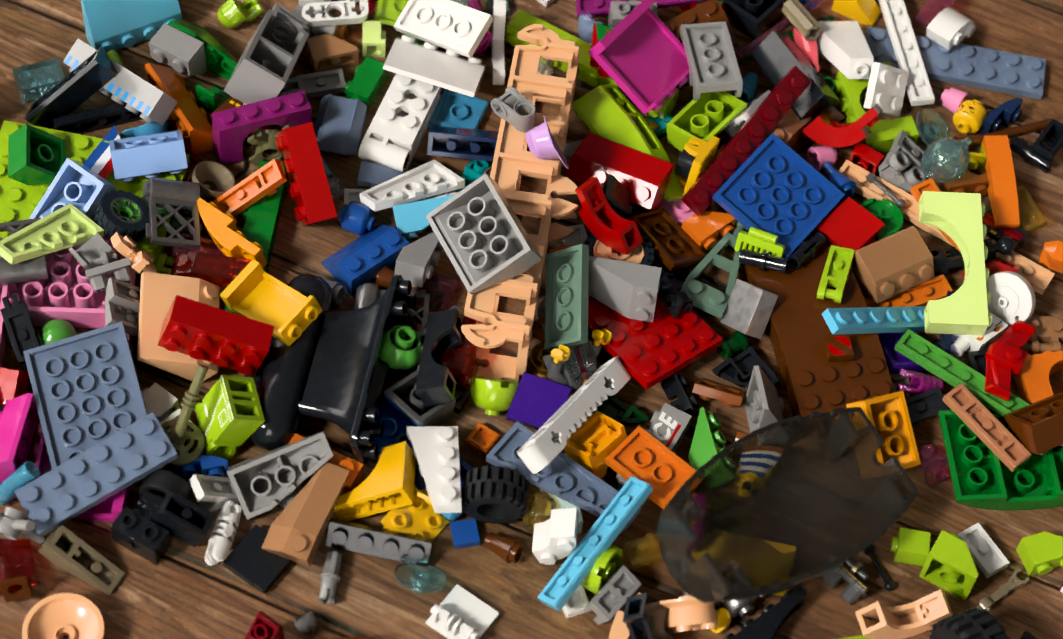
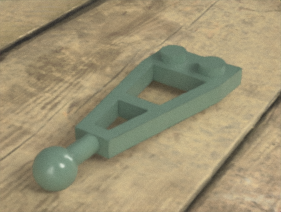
M737 220L733 234L728 232L687 276L681 291H679H685L693 302L692 306L720 319L727 308L736 282L741 250L735 251L733 261L719 254L727 245L735 248L739 232L749 231ZM710 264L730 273L725 293L697 280Z

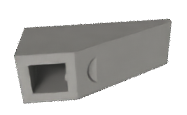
M434 232L403 247L396 259L394 275H402L404 280H410L412 285L422 287L425 280L431 278L434 266L438 265L440 253L445 251Z

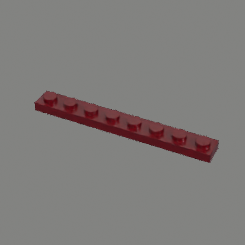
M796 65L791 67L682 197L681 200L697 216L706 210L713 201V195L751 156L812 82Z

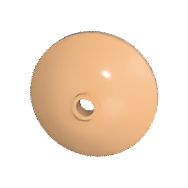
M60 593L42 599L28 612L22 627V639H62L64 636H68L70 639H103L105 633L103 617L96 605L89 599L73 593Z

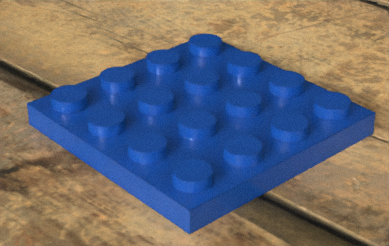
M772 133L721 186L712 199L748 230L752 226L779 236L777 243L785 245L783 258H788L841 201L845 194Z

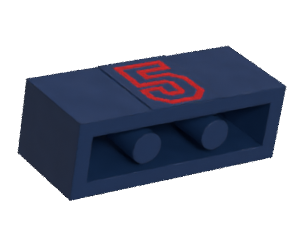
M430 125L427 155L493 161L498 132Z

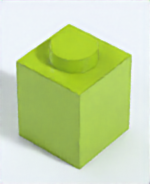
M900 527L897 536H892L890 551L894 552L893 562L924 566L929 555L931 532Z

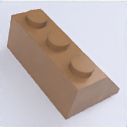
M914 226L855 251L860 290L863 296L876 303L935 278L933 256Z

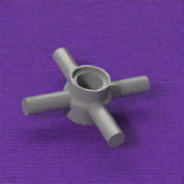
M5 507L3 513L0 512L1 536L17 540L19 534L39 544H42L46 539V535L40 537L34 529L35 523L31 520H26L27 515L11 507Z

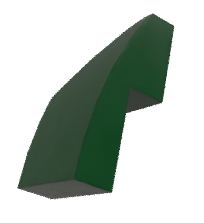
M614 395L607 396L608 398L602 401L603 404L597 408L599 412L624 426L642 424L649 418L634 405H631L629 408Z

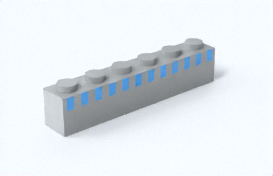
M77 39L63 62L70 66L69 72H71L97 50L82 40ZM110 59L117 75L100 88L99 91L108 97L112 93L111 99L122 106L126 102L125 108L138 115L139 111L142 112L139 117L151 125L156 121L163 126L178 101Z

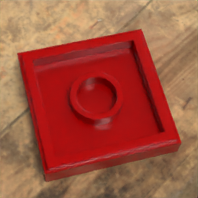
M850 197L817 226V232L822 233L835 246L854 249L855 251L867 246L885 229V223Z

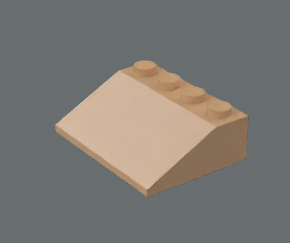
M151 272L141 273L137 360L193 381L199 364L208 367L204 381L216 374L218 366L214 363L202 359H194L180 352L168 351L164 347L157 345L164 319L176 295L219 308L220 287L200 278Z

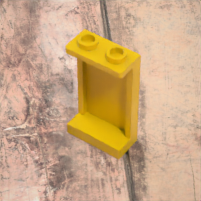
M254 259L220 294L227 307L236 314L274 326L272 336L289 347L323 311L314 296L309 295L306 297L266 273L261 264Z

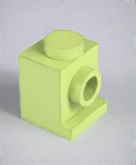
M364 21L362 57H385L386 30H381V21Z

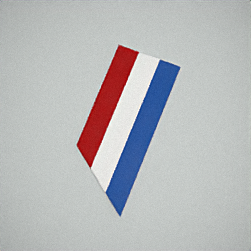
M115 125L83 163L104 179L113 170L110 144L104 141L120 139Z

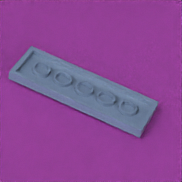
M151 412L14 492L28 518L35 523L37 534L42 537L179 456L156 416Z

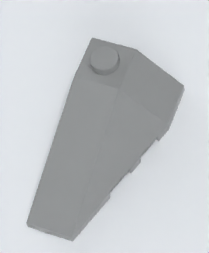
M323 431L228 467L227 474L246 518L250 519L274 508L284 497L296 489L299 484L333 457V453Z

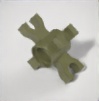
M288 124L284 126L282 130L293 126ZM260 127L251 132L253 135L247 140L248 143L252 144L249 147V151L254 153L249 158L250 163L258 165L260 160L263 161V159L269 161L282 159L284 161L283 153L278 151L275 142L279 130L267 129L263 131Z

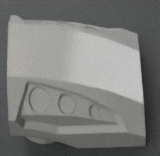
M902 130L895 137L883 163L879 165V175L883 180L911 194V187L925 181L929 177L935 159L928 156Z

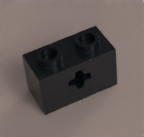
M126 506L110 526L113 541L155 565L158 564L171 546L168 530Z

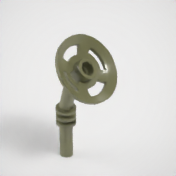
M198 365L190 389L185 392L186 396L182 399V410L179 419L161 424L163 430L167 427L169 428L165 433L167 436L171 433L169 440L175 451H179V457L168 463L170 465L181 466L190 464L198 459L203 452L204 436L195 424L189 422L191 412L196 409L197 400L200 399L198 394L208 371V367L205 365ZM186 428H191L193 432L189 433ZM186 439H189L190 442L186 446ZM194 440H197V447L189 454L188 451L193 447Z

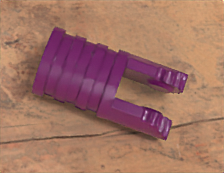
M907 369L900 370V375L911 378L910 386L897 384V391L921 394L936 387H940L941 392L943 390V380L936 375Z

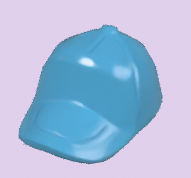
M168 119L163 126L154 121L152 125L146 123L126 129L120 133V139L168 132Z

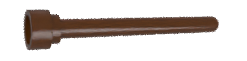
M1053 118L972 137L965 134L956 135L952 140L953 148L956 153L958 151L968 152L972 146L982 144L984 136L1008 135L1009 138L1015 135L1043 130Z

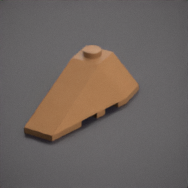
M326 462L271 524L261 548L311 567L350 475V471Z

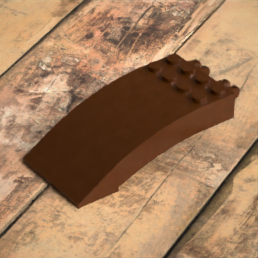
M827 240L826 245L816 252V256L812 260H807L797 270L790 267L787 274L772 270L761 271L758 267L743 264L748 283L778 295L767 323L766 331L780 369L795 427L812 422L817 438L824 435L821 420H827L829 431L832 435L838 434L839 429L836 418L848 416L846 404L895 392L877 333L838 334L850 335L854 358L847 361L828 362L824 338L825 336L837 335H832L822 313L827 308L867 307L851 269L841 303H836L833 299L828 298L824 300L817 299V291L831 245H834L829 240ZM829 286L827 287V288H829V289H834V290H836V288H834V287H829Z

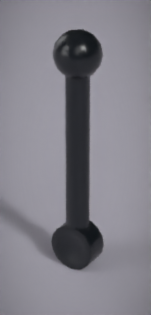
M866 545L864 553L870 556L885 583L884 589L892 591L894 584L888 580L874 554V546Z

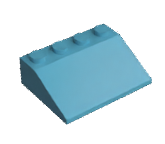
M81 0L86 37L91 47L98 50L102 46L107 54L111 50L116 51L152 39L164 23L168 25L171 20H182L178 0Z

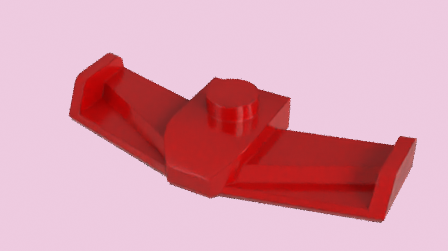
M1019 320L1011 324L996 342L990 344L985 355V392L1005 401L1009 400L1011 396V372L1017 375L1020 373L1028 352L1021 348L1033 337L1037 330L1035 326Z

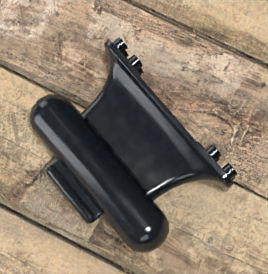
M309 273L296 276L289 282L288 286L306 297L309 295L314 296L323 311L290 347L272 336L269 351L255 376L245 375V377H252L254 379L265 422L249 438L259 448L267 451L289 444L293 435L297 434L302 416H308L332 422L342 428L350 436L351 448L358 462L367 463L369 459H377L379 446L373 442L375 437H382L384 434V422H380L378 419L391 369L379 357V351L384 332L392 325H408L411 327L412 319L411 315H406L407 309H415L417 304L416 294H411L412 283L410 280H404L402 275H393L387 291L376 302L355 310L331 311L333 290L330 284L321 276Z

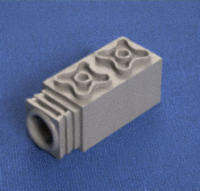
M275 3L272 10H268L250 38L224 92L245 104L277 97L286 84L310 34L306 32L310 22L279 3ZM282 27L286 29L289 37L278 35L274 28Z

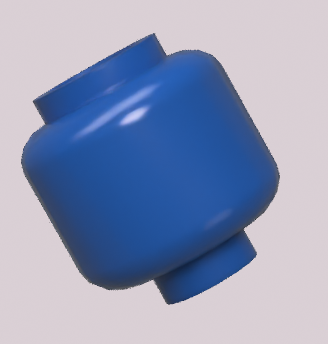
M351 201L342 206L338 221L341 222L343 230L362 236L367 230L371 231L373 229L376 217H373V210L367 205Z

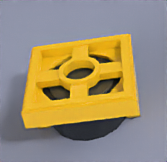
M712 135L708 142L700 138L690 137L689 142L685 144L674 170L680 185L685 187L683 196L713 162L720 138Z

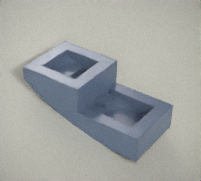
M361 161L357 185L372 188L403 173L380 164Z

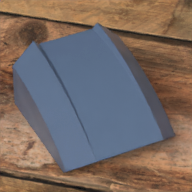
M332 94L322 97L314 125L319 150L344 155H357L367 120V106L359 99L333 96Z

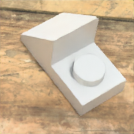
M194 474L189 479L199 506L209 512L222 508L224 503L229 500L234 503L239 501L229 477Z

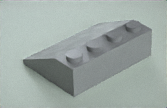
M486 173L425 216L470 294L522 274L542 260L499 185Z

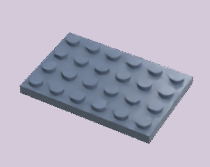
M122 321L23 351L52 469L148 415L125 326Z

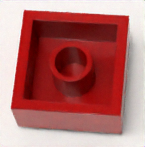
M858 142L851 152L849 161L877 176L879 174L878 167L882 164L884 155L868 145Z

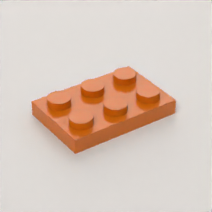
M640 426L605 460V464L628 481L633 476L650 484L654 490L648 498L663 510L674 501L698 474V471Z

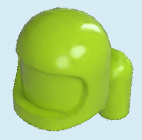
M227 0L218 9L217 18L224 27L234 29L245 20L247 22L253 21L264 11V8L258 3L259 0H245L242 3L238 0Z

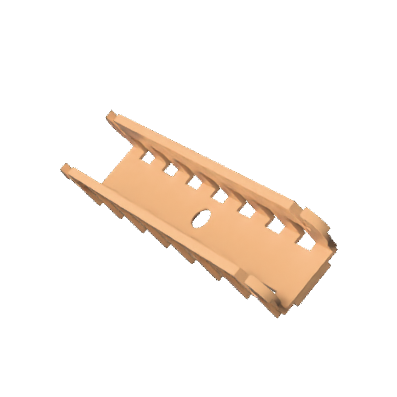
M533 24L518 32V39L534 45H515L507 88H515L526 99L533 102L534 105L536 101L561 105L559 116L535 113L534 127L545 122L543 117L545 116L550 132L564 154L572 109L571 105L577 81L580 51L579 47L575 46V41L560 39L557 33L551 29L544 28L543 24ZM540 58L568 62L566 78L550 76L548 73L539 71ZM501 118L490 177L499 185L515 214L541 218L538 235L528 234L542 260L532 266L531 275L519 274L476 293L470 294L468 292L464 309V316L468 317L467 325H461V331L465 335L461 357L481 365H488V367H459L458 372L469 385H471L472 376L484 377L485 380L489 378L518 382L519 376H523L524 372L526 373L533 334L532 326L536 317L548 242L561 241L575 233V230L558 223H551V218L556 220L577 219L574 210L578 208V205L556 198L557 194H577L575 189L578 188L569 178L560 175L562 167L560 158L549 160L536 158L530 151H527L528 143L525 138L527 132L516 130L515 127L503 118ZM522 176L547 179L546 193L538 194L519 191ZM500 296L526 300L524 316L497 312ZM505 341L519 343L517 357L490 353V348L501 346Z

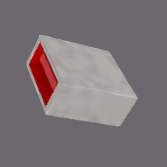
M737 279L720 322L746 335L761 339L778 295Z

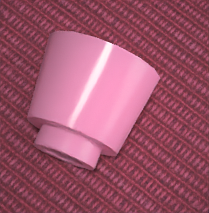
M955 88L945 89L940 97V101H942L943 107L954 114L963 101L970 100V93Z
M829 146L810 147L807 151V161L818 172L824 170V163L831 162L834 165L838 158L836 150Z

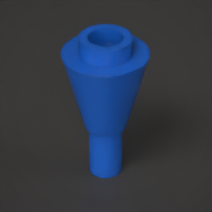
M831 162L824 163L823 169L829 175L831 183L845 194L842 199L851 197L857 187L856 182L837 171Z

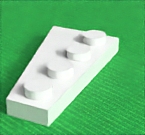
M432 160L361 192L360 202L367 205L373 211H379L395 205L465 188V179L436 160Z
M407 426L406 434L411 441L412 451L417 458L421 476L424 477L426 490L434 512L461 513L458 426Z

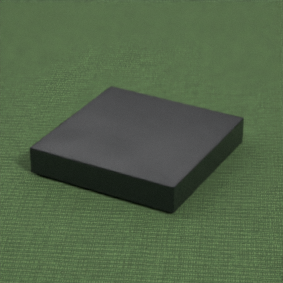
M255 525L223 561V566L265 594L293 561L263 550L261 547L268 532Z

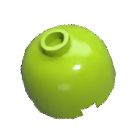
M472 376L470 394L476 406L485 409L484 414L499 416L500 411H509L519 383L504 379L487 378L485 380L484 377Z
M611 544L607 551L603 552L596 560L592 570L581 585L590 592L597 594L614 575L616 567L620 568L622 566L623 550Z

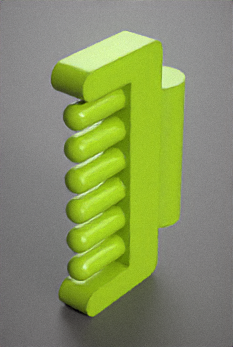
M751 226L748 232L741 231L738 233L734 250L736 252L741 250V248L747 250L748 246L749 251H752L754 247L753 252L759 251V253H763L766 250V252H772L771 255L783 258L785 245L777 243L779 236Z

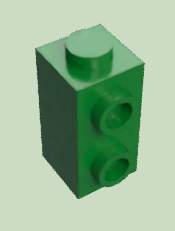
M366 57L364 62L357 66L354 74L355 77L352 81H348L344 91L347 94V98L359 99L367 106V112L388 79V70L383 69L384 63Z

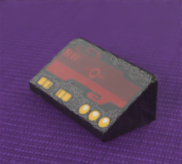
M992 210L987 211L984 217H982V224L986 225V236L996 242L1000 238L1008 236L1014 240L1015 250L1022 248L1028 237V232L1020 227L996 228Z

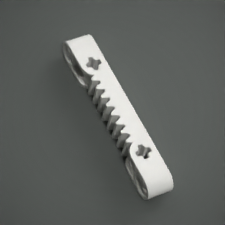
M613 357L599 367L517 451L518 456L532 474L546 467L565 448L567 439L571 437L570 434L576 432V428L580 427L581 423L585 422L587 417L591 416L592 412L603 404L602 401L606 400L607 396L616 394L631 379L632 376L617 357Z

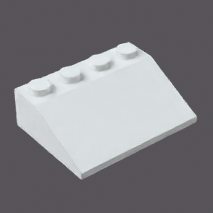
M406 35L395 39L384 63V70L474 97L479 91L486 68L485 64H481L482 59L473 56L468 59L459 57L460 54L450 50H446V52L437 50L438 46L428 42H424V45L415 43V38Z

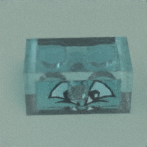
M59 58L12 69L22 105L37 101L65 77Z

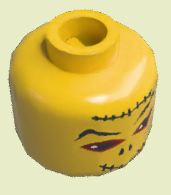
M977 100L963 101L953 115V123L957 130L964 134L977 133L987 116L984 105Z

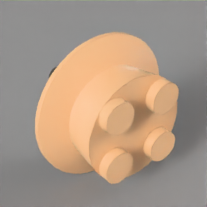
M690 561L680 562L683 596L678 597V599L660 601L661 605L667 607L665 628H667L668 633L718 628V618L714 603L725 598L726 594L694 595Z

